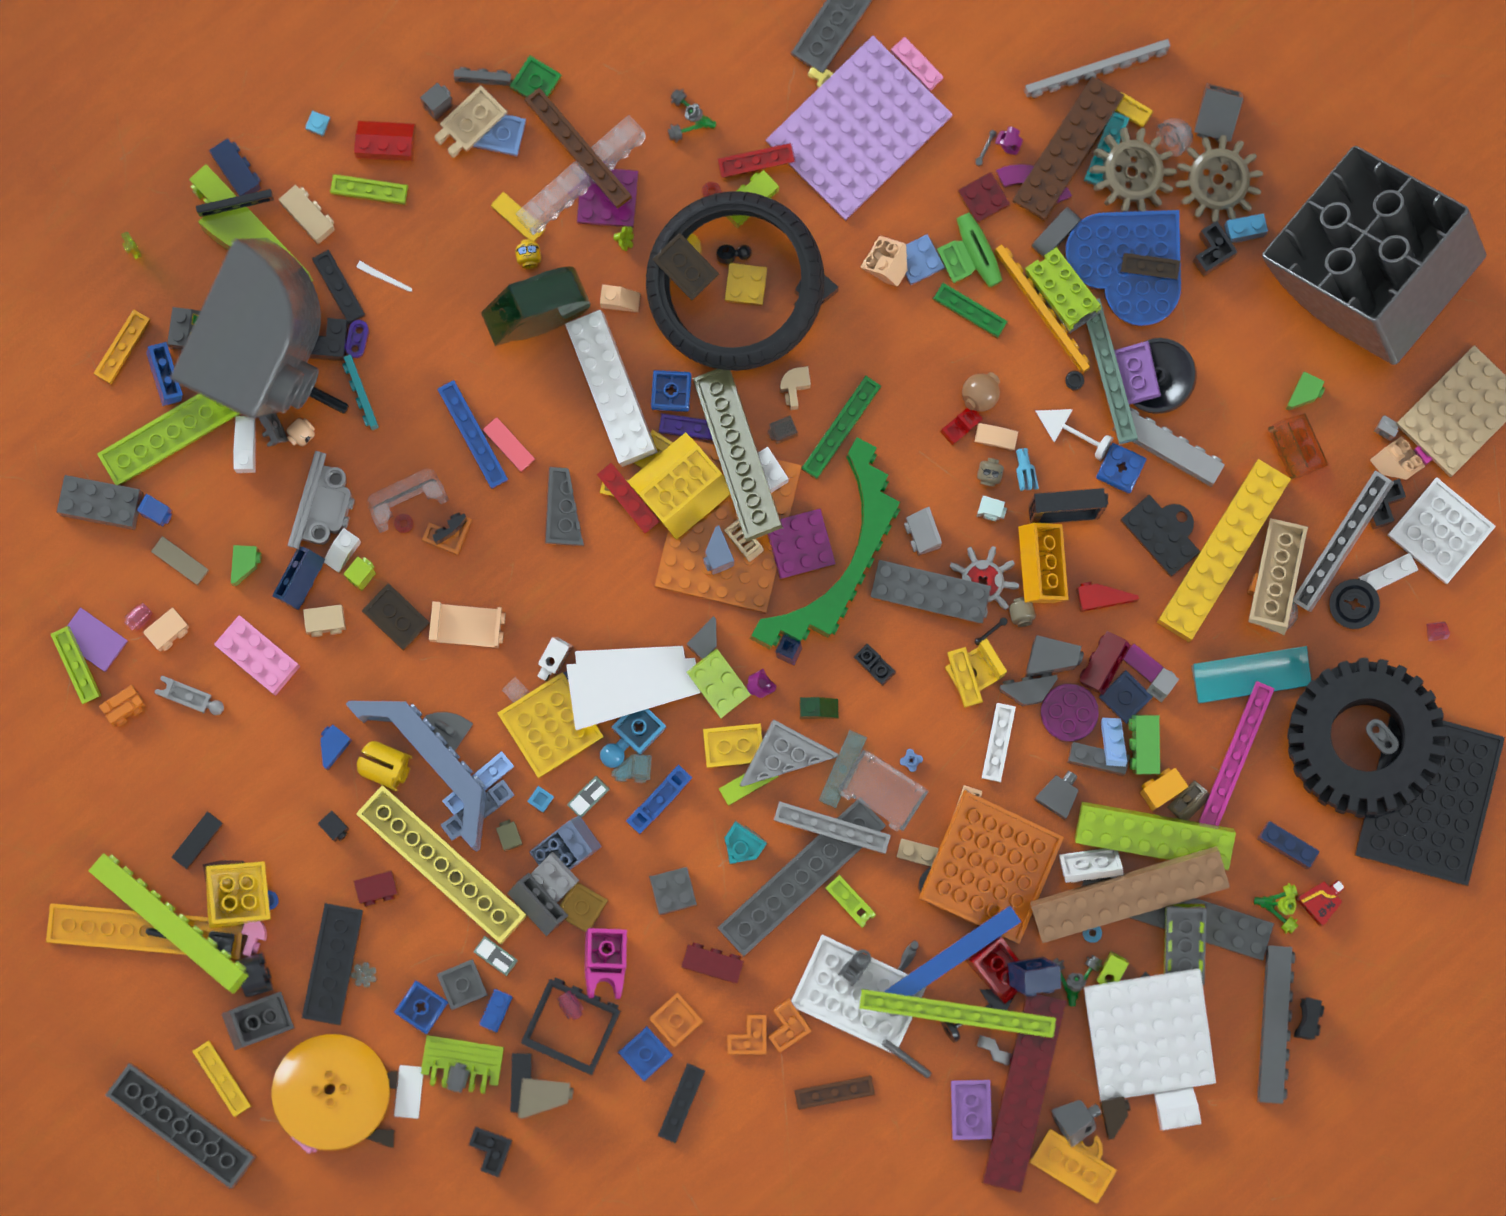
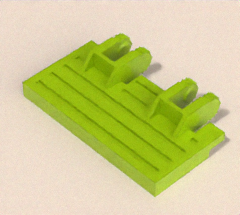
M427 1035L421 1074L429 1075L430 1067H432L430 1086H434L437 1079V1068L444 1069L441 1084L443 1088H446L451 1065H455L456 1062L467 1065L466 1069H469V1073H471L468 1091L473 1092L476 1074H481L483 1078L480 1093L485 1094L488 1076H491L489 1085L498 1086L504 1047Z

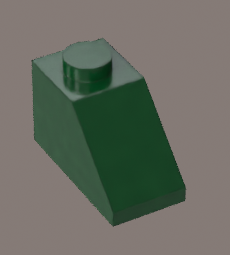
M800 697V719L839 718L838 699Z

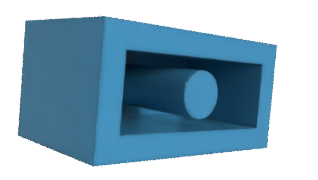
M1264 213L1227 220L1224 225L1225 233L1232 243L1265 237L1268 232Z

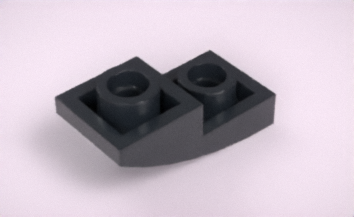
M465 513L451 515L450 520H447L450 528L442 527L435 531L436 534L432 536L436 545L449 539L460 530L467 521Z
M868 644L854 656L858 663L882 686L896 673Z

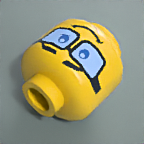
M527 239L521 241V244L516 247V259L520 266L524 269L537 267V264L541 261L540 246L537 243Z

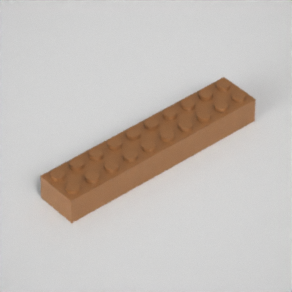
M1215 846L1131 871L1121 876L1111 877L1034 900L1030 903L1042 943L1227 889L1230 888L1220 852L1218 847Z

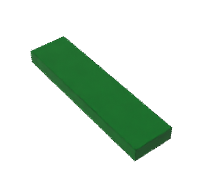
M942 283L933 298L934 301L996 338L1000 336L1008 322L945 283Z

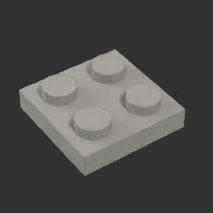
M553 852L531 873L534 879L556 903L579 881Z

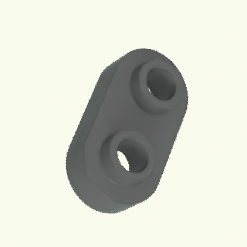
M1371 720L1366 727L1367 735L1383 754H1393L1398 748V740L1381 720ZM1373 727H1378V728H1379V732H1378V733H1374V732L1372 731V728H1373ZM1385 742H1390L1392 747L1386 748L1384 746Z

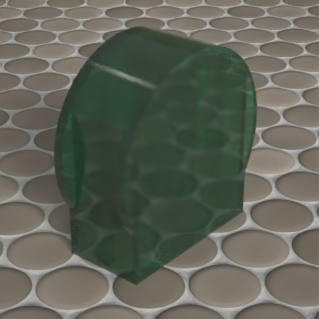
M561 267L509 284L481 312V315L494 345L497 346L511 341L532 338L554 330L583 314L590 307L591 303L576 268Z

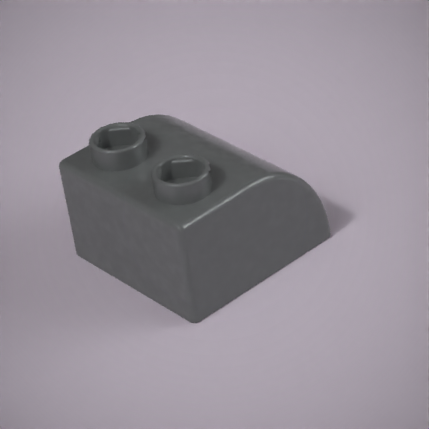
M1353 146L1266 248L1262 257L1280 284L1314 317L1386 362L1396 365L1484 261L1487 253L1467 206L1364 149Z
M268 238L235 239L171 374V380L250 419L277 412L285 413L290 406L300 409L308 399L318 377V368L307 362L315 347L321 327V310L318 295L310 277L300 263L284 248Z

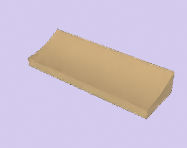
M1270 518L1248 622L1267 627L1285 635L1306 539L1307 526Z

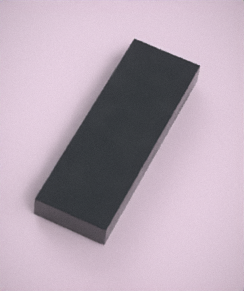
M207 811L173 854L172 858L188 869L223 823Z
M512 1053L510 1112H518L522 1078L531 1079L532 1054Z

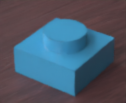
M538 786L527 802L544 813L554 799V796Z

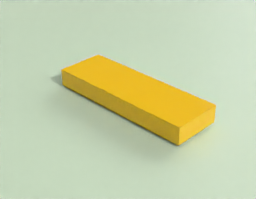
M502 192L491 204V207L523 236L532 240V242H535L545 231V228L506 193Z
M966 647L947 652L964 708L982 703L983 700Z

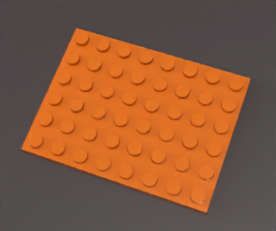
M694 440L724 475L715 445ZM777 460L788 477L787 484L772 492L779 517L783 519L790 517L802 465ZM729 495L677 540L668 530L655 587L766 613L777 571L768 534L756 538L764 551L749 562L724 531L738 520L731 495ZM719 525L733 556L734 566L713 575L711 571H707L703 558H705V551L714 529ZM740 527V528H738L736 531H734V532L732 533L733 536H734L736 533H738L742 528ZM744 534L737 540H741L744 537ZM751 541L746 542L742 547H745Z

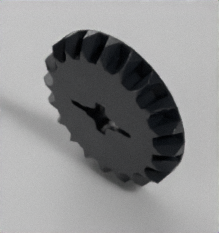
M1350 579L1340 583L1333 590L1329 606L1333 618L1340 625L1350 629H1359L1369 625L1377 617L1380 609V599L1377 591L1371 584L1360 579ZM1356 598L1358 599V603H1360V605L1365 606L1366 608L1356 607L1355 610L1351 609L1352 605H1350L1347 602H1344V600L1354 601V599Z

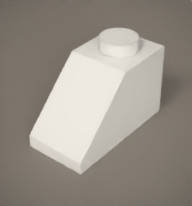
M343 528L332 543L324 563L339 573L360 545V539Z

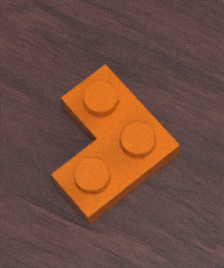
M466 517L467 521L460 530L449 539L437 545L432 535L436 534L435 531L442 527L429 522L422 541L458 555L472 519Z
M790 998L773 1009L783 1026L768 1035L779 1053L812 1031Z
M747 1015V1035H727V1054H766V1015Z

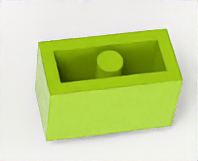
M357 556L343 575L350 583L363 591L376 575L374 571L375 566L367 558L361 559Z

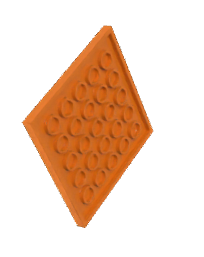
M963 791L919 899L978 926L1008 906H1011L1021 922L1001 936L1020 944L1033 913L1030 902L1038 900L1064 837L968 791Z

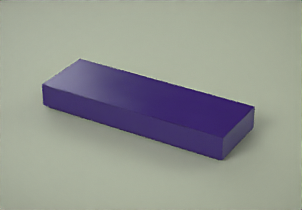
M661 413L659 433L682 436L686 432L691 438L713 441L706 420Z

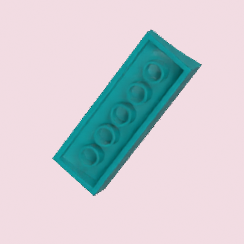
M1307 646L1196 663L1191 666L1198 704L1250 696L1256 681L1275 688L1274 692L1307 687L1312 681Z

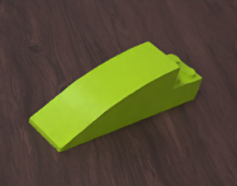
M206 164L189 179L192 184L190 187L193 193L200 200L204 198L205 204L237 197ZM247 207L204 216L198 221L202 230L228 251L235 239L268 238L289 252ZM300 263V265L304 268V270L306 271V273H307L308 276L310 277L311 281H313V279H312L310 273H309V272L305 269V267Z

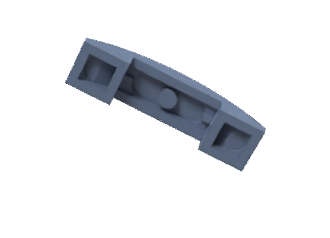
M504 780L497 783L486 793L484 819L514 796V793ZM464 809L440 825L452 841L461 836L459 833L463 831Z

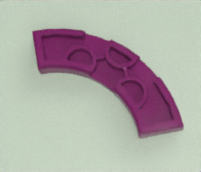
M1025 164L1010 165L997 169L996 173L1003 187L1006 188L1012 185L1023 184L1034 166ZM1067 187L1056 204L1072 197Z

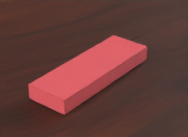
M497 417L483 429L485 434L520 472L535 461V458Z

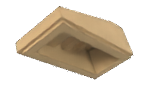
M738 519L724 531L750 562L761 554L764 549L756 539L751 540L745 547H742L747 542L745 537L739 541L737 540L743 535L742 529L734 536L732 534L741 527Z

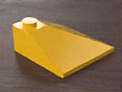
M265 862L206 866L209 928L270 920Z

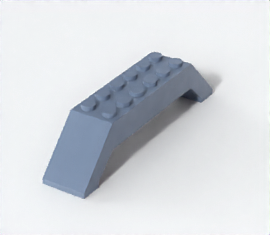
M348 701L346 705L363 723L367 720L393 722L464 803L463 831L459 834L477 852L481 847L486 791L483 789L485 784L476 775L472 777L471 773L473 771L464 761L461 763L458 761L460 756L451 746L449 748L445 746L448 742L438 732L436 734L433 732L435 728L426 718L421 719L423 714L413 703L409 705L407 702Z

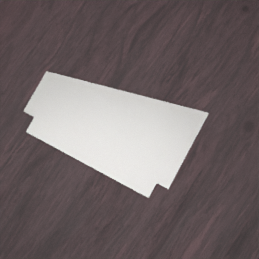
M683 646L575 651L576 664L566 665L576 730L700 693V690L686 673L696 665L695 658H685Z

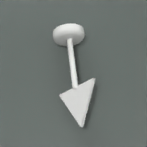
M1073 409L1036 411L1053 442L1056 441L1063 428L1097 446L1098 448L1095 452L1096 459L1101 461L1106 455L1113 437L1106 435L1099 443L1066 425L1065 423Z

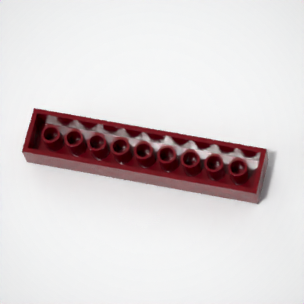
M1040 994L1031 997L1026 996L1022 1013L1056 1018L1054 1036L1051 1038L1017 1032L982 1179L984 1184L1022 1192L1066 1005L1064 1000Z

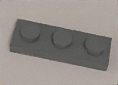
M467 67L454 69L455 82L510 86L512 82L511 74L504 70L489 72L487 69L472 71Z

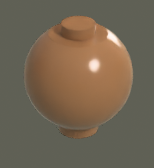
M989 372L988 374L979 373L969 377L962 388L965 406L975 411H987L993 408L1000 397L998 385L1000 379L998 376Z

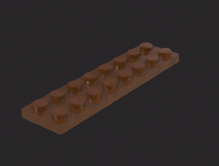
M1092 76L1013 198V203L1045 221L1125 95Z

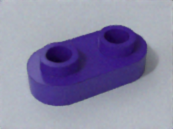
M355 320L349 327L345 350L348 355L351 354L352 358H359L364 354L369 334L366 322ZM362 328L363 332L358 334L356 330ZM354 346L359 347V350L357 352L352 351V348Z

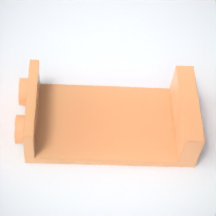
M433 601L429 641L499 648V643H503L504 632H501V624H505L506 613H502L501 607L489 609L445 605Z

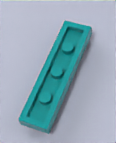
M1115 112L1107 123L1097 148L1109 153L1111 148L1104 140L1109 134L1119 144L1121 140L1120 130L1127 126L1129 117ZM1095 155L1093 156L1084 178L1085 182L1096 185L1098 182L1104 181L1102 173H1090L1092 166H1103V159Z
M351 354L344 357L345 363H342L345 373H350L352 380L349 383L352 391H357L359 396L355 398L359 409L363 408L366 414L362 416L366 427L370 425L372 430L379 428L353 358Z

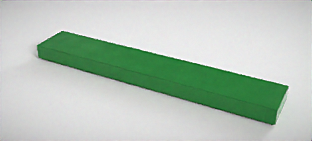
M867 376L863 378L801 469L815 479L819 478L873 400L881 385Z

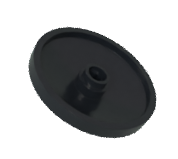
M1154 338L1147 341L1150 344L1161 396L1134 403L1133 405L1147 413L1162 414L1177 409L1188 400L1196 385L1197 369L1193 357L1180 343L1166 338Z

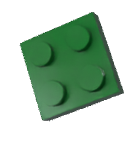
M529 55L510 84V88L525 98L540 88L549 97L562 74Z

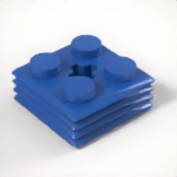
M654 370L651 409L688 412L691 373ZM673 387L676 392L673 395H669V392H666V390Z
M1112 443L1096 478L1130 494L1147 459L1120 445ZM1123 464L1126 471L1119 472L1117 465Z
M415 981L396 1008L395 1014L427 1034L447 1006L448 1001L420 982ZM424 1002L426 1010L419 1013L417 1004Z

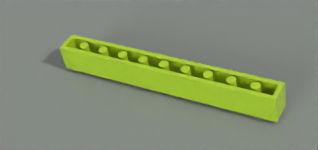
M103 853L89 869V872L228 991L234 994L249 976L244 972L246 967L238 961L234 963L230 960L232 956L227 951L217 949L216 946L218 944L210 937L208 939L202 936L204 932L196 925L191 927L188 924L190 920L182 913L178 916L174 912L176 909L169 902L164 904L160 900L162 897L155 890L150 892L146 888L148 886L147 883L140 878L136 880L132 876L134 872L126 866L122 868L118 865L120 861L112 854L107 856Z

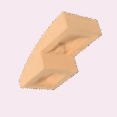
M978 423L974 442L1012 451L1015 450L1018 431Z

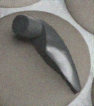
M916 940L911 942L905 949L897 970L903 971L914 959L918 948Z

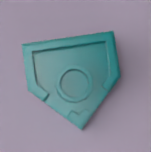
M735 821L724 837L729 863L734 864L757 859L768 842L760 838V835L747 826H743Z

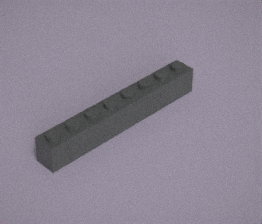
M1269 945L1266 948L1257 1102L1283 1104V1100L1287 1099V1088H1284V1082L1288 1080V1069H1285L1286 1061H1289V1049L1286 1048L1287 1041H1290L1291 1031L1288 1030V1022H1291L1292 1018L1289 1002L1293 1000V991H1290V983L1294 981V971H1291V963L1294 964L1295 952H1292V947Z

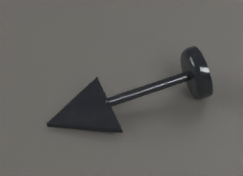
M980 989L988 1002V1005L984 1006L987 1008L1007 1010L1014 998L1013 996L1004 1004L991 989ZM940 1021L949 1039L953 1043L957 1042L960 1039L957 1028L964 1024Z

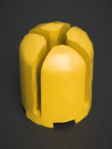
M377 741L369 742L363 747L361 752L368 757L393 767V770L359 756L357 760L358 773L362 777L398 791L396 787L399 783L404 784L411 768L407 766L409 758L412 759V756Z

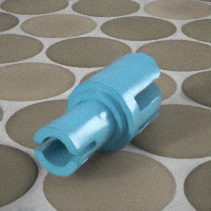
M1022 448L1016 450L1019 463L1016 473L1020 491H1024V489L1031 490L1032 488L1034 490L1039 489L1035 466L1030 464L1028 449L1024 448V451Z

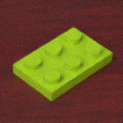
M715 649L686 672L720 718L751 695L718 649Z

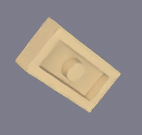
M901 838L896 858L932 867L939 848Z

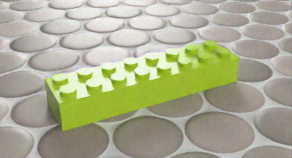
M1081 802L1075 843L1168 860L1217 846L1224 869L1229 870L1236 832L1233 828Z

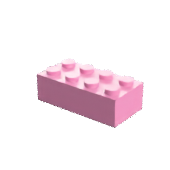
M240 615L214 644L275 696L300 668L293 659Z

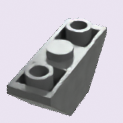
M1052 673L1041 674V678L1033 679V676L1021 678V682L1014 683V680H1007L1003 682V685H1000L999 691L1021 706L1038 704L1043 701L1058 678L1057 675L1052 676Z

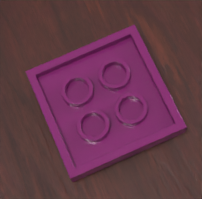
M581 168L577 223L634 228L638 171L609 169L632 196L628 202L616 209Z
M821 509L780 519L783 528L768 533L780 579L836 564Z

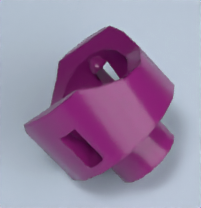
M1008 127L1007 131L1002 130L999 132L995 143L1001 145L1005 153L1017 155L1023 139L1019 137L1020 131L1018 129Z
M761 669L749 676L747 690L751 695L763 698L774 692L776 685L769 679L764 669Z

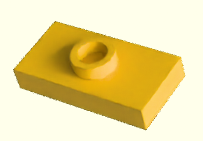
M1124 94V99L1115 112L1129 117L1130 121L1143 128L1152 115L1153 110Z

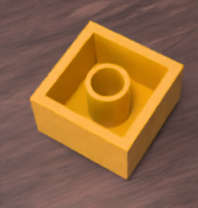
M1167 768L1157 775L1159 779L1155 781L1152 778L1142 785L1143 790L1139 793L1152 811L1188 788V785L1176 768L1172 770Z

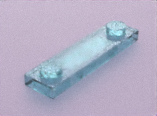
M849 730L818 801L834 808L837 807L867 737Z

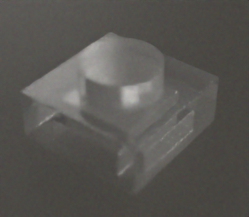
M515 677L502 689V692L514 703L525 696L529 690Z

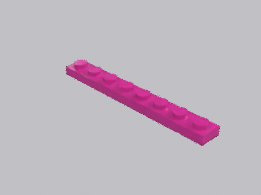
M1258 681L1255 682L1198 821L1199 823L1219 826L1275 688Z

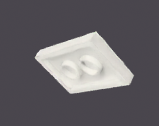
M1105 848L1059 854L1065 883L1123 875V867L1117 850Z

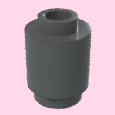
M458 1062L455 1065H451L446 1082L448 1084L447 1089L462 1093L470 1072L469 1069H466L467 1065Z

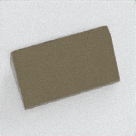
M1194 780L1168 806V809L1178 819L1189 820L1207 802L1209 793Z

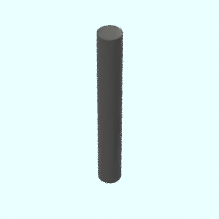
M883 1040L882 1046L926 1078L931 1075V1071L889 1040Z

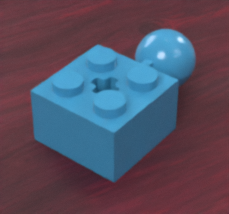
M649 709L622 716L612 726V730L621 739L616 744L610 743L602 748L600 752L601 762L609 768L620 766L625 758L624 751L629 746L640 756L666 729V725ZM636 724H638V725L643 724V731H642V732H641V731H638V732L635 731V730H636V727H635Z

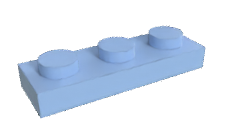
M1102 717L1101 728L1106 765L1125 767L1127 758L1122 721L1119 718Z

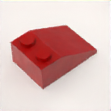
M1001 936L966 959L974 972L1004 1004L1018 993L1016 989L1009 986L1008 963L1020 960Z

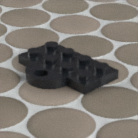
M1149 494L1120 520L1170 577L1200 552L1188 538L1194 527L1193 516L1182 505L1170 504L1161 508ZM1177 513H1184L1187 516V520L1179 522L1176 518Z

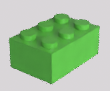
M1132 715V719H1129V731H1132V738H1129V750H1132L1133 758H1129V768L1135 774H1160L1159 715Z

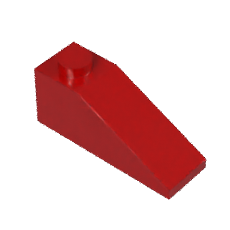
M1092 582L1081 583V587H1078L1076 590L1081 612L1133 603L1139 600L1138 595L1100 584H1092Z

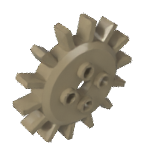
M1127 127L1120 130L1122 139L1120 144L1110 134L1106 136L1104 140L1111 150L1107 153L1102 149H1095L1093 154L1104 160L1103 166L1096 165L1090 168V173H1102L1104 181L1098 182L1093 187L1094 190L1098 191L1107 187L1111 192L1104 204L1108 206L1118 197L1123 200L1121 212H1128L1130 202H1136L1138 211H1146L1144 199L1149 198L1155 207L1160 206L1162 201L1155 193L1157 189L1168 194L1173 190V187L1162 182L1163 176H1173L1177 173L1176 169L1163 167L1162 161L1169 159L1173 155L1172 151L1159 155L1155 150L1162 138L1160 136L1156 137L1149 145L1143 142L1145 129L1141 128L1136 134V140H1130ZM1131 157L1136 159L1135 163L1131 162ZM1116 166L1120 167V172L1115 170ZM1128 167H1133L1136 170L1135 177L1128 175ZM1141 173H1144V174H1145V176H1146L1145 179H1142V178H1141V176H1140ZM1126 182L1130 184V188H1126Z
M1226 135L1220 136L1218 149H1212L1209 139L1207 137L1203 138L1202 145L1205 152L1199 155L1195 149L1189 147L1186 151L1195 161L1191 166L1185 163L1177 164L1179 170L1186 171L1189 174L1187 181L1180 180L1175 183V187L1183 188L1189 186L1191 194L1184 197L1181 203L1183 205L1189 204L1192 200L1196 199L1200 203L1194 213V216L1197 218L1203 214L1206 207L1212 209V223L1219 220L1220 209H1226L1230 220L1236 219L1233 206L1238 203L1243 209L1250 211L1252 207L1244 199V196L1247 192L1253 195L1261 194L1260 189L1251 187L1249 184L1250 178L1262 176L1263 171L1255 170L1249 172L1247 164L1254 161L1257 155L1255 153L1250 154L1242 159L1238 154L1243 148V141H1238L1232 151L1226 149ZM1223 164H1226L1228 167L1226 171L1221 169ZM1204 169L1209 170L1208 176L1203 174ZM1215 174H1221L1223 177V182L1220 185L1215 184L1213 181ZM1228 182L1232 185L1230 190L1226 189ZM1209 187H1212L1214 190L1212 194L1207 192Z

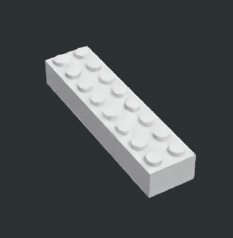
M598 310L566 323V328L618 463L624 467L658 453L604 313Z

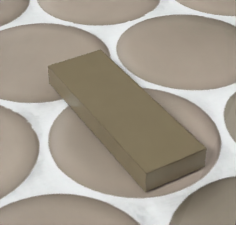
M163 536L151 551L196 585L200 584L209 569Z

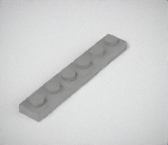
M780 801L774 821L883 854L886 853L891 836Z

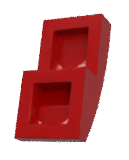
M966 408L954 420L942 428L940 432L953 446L980 423L983 418L977 411Z

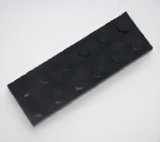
M325 903L302 1014L303 1019L341 1026L363 910Z

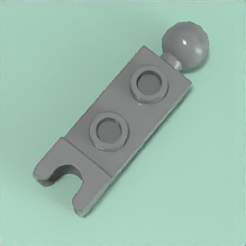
M160 677L167 684L165 690L156 689V695L205 713L207 708L213 715H220L224 711V704L221 701H210L212 695L168 677Z

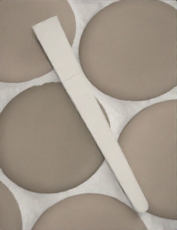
M359 261L357 268L405 290L412 291V288Z

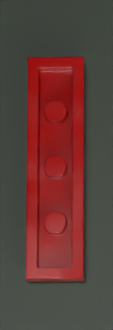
M792 143L718 159L722 178L796 162Z
M612 463L596 474L645 534L660 522Z

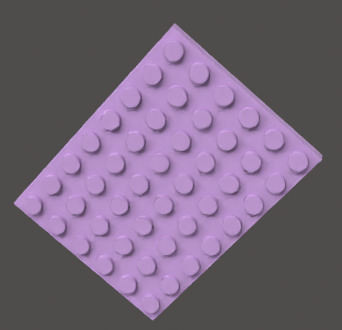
M872 36L766 139V142L771 147L792 143L796 162L789 163V165L846 221L953 114Z

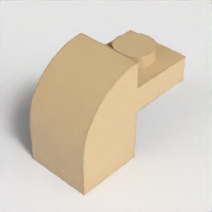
M808 366L789 370L781 380L780 393L788 392V394H785L786 405H790L791 410L798 409L799 406L796 390L811 388Z

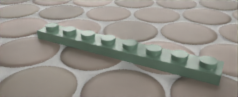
M1097 299L1101 305V313L1086 322L1120 445L1136 441L1138 437L1100 299Z

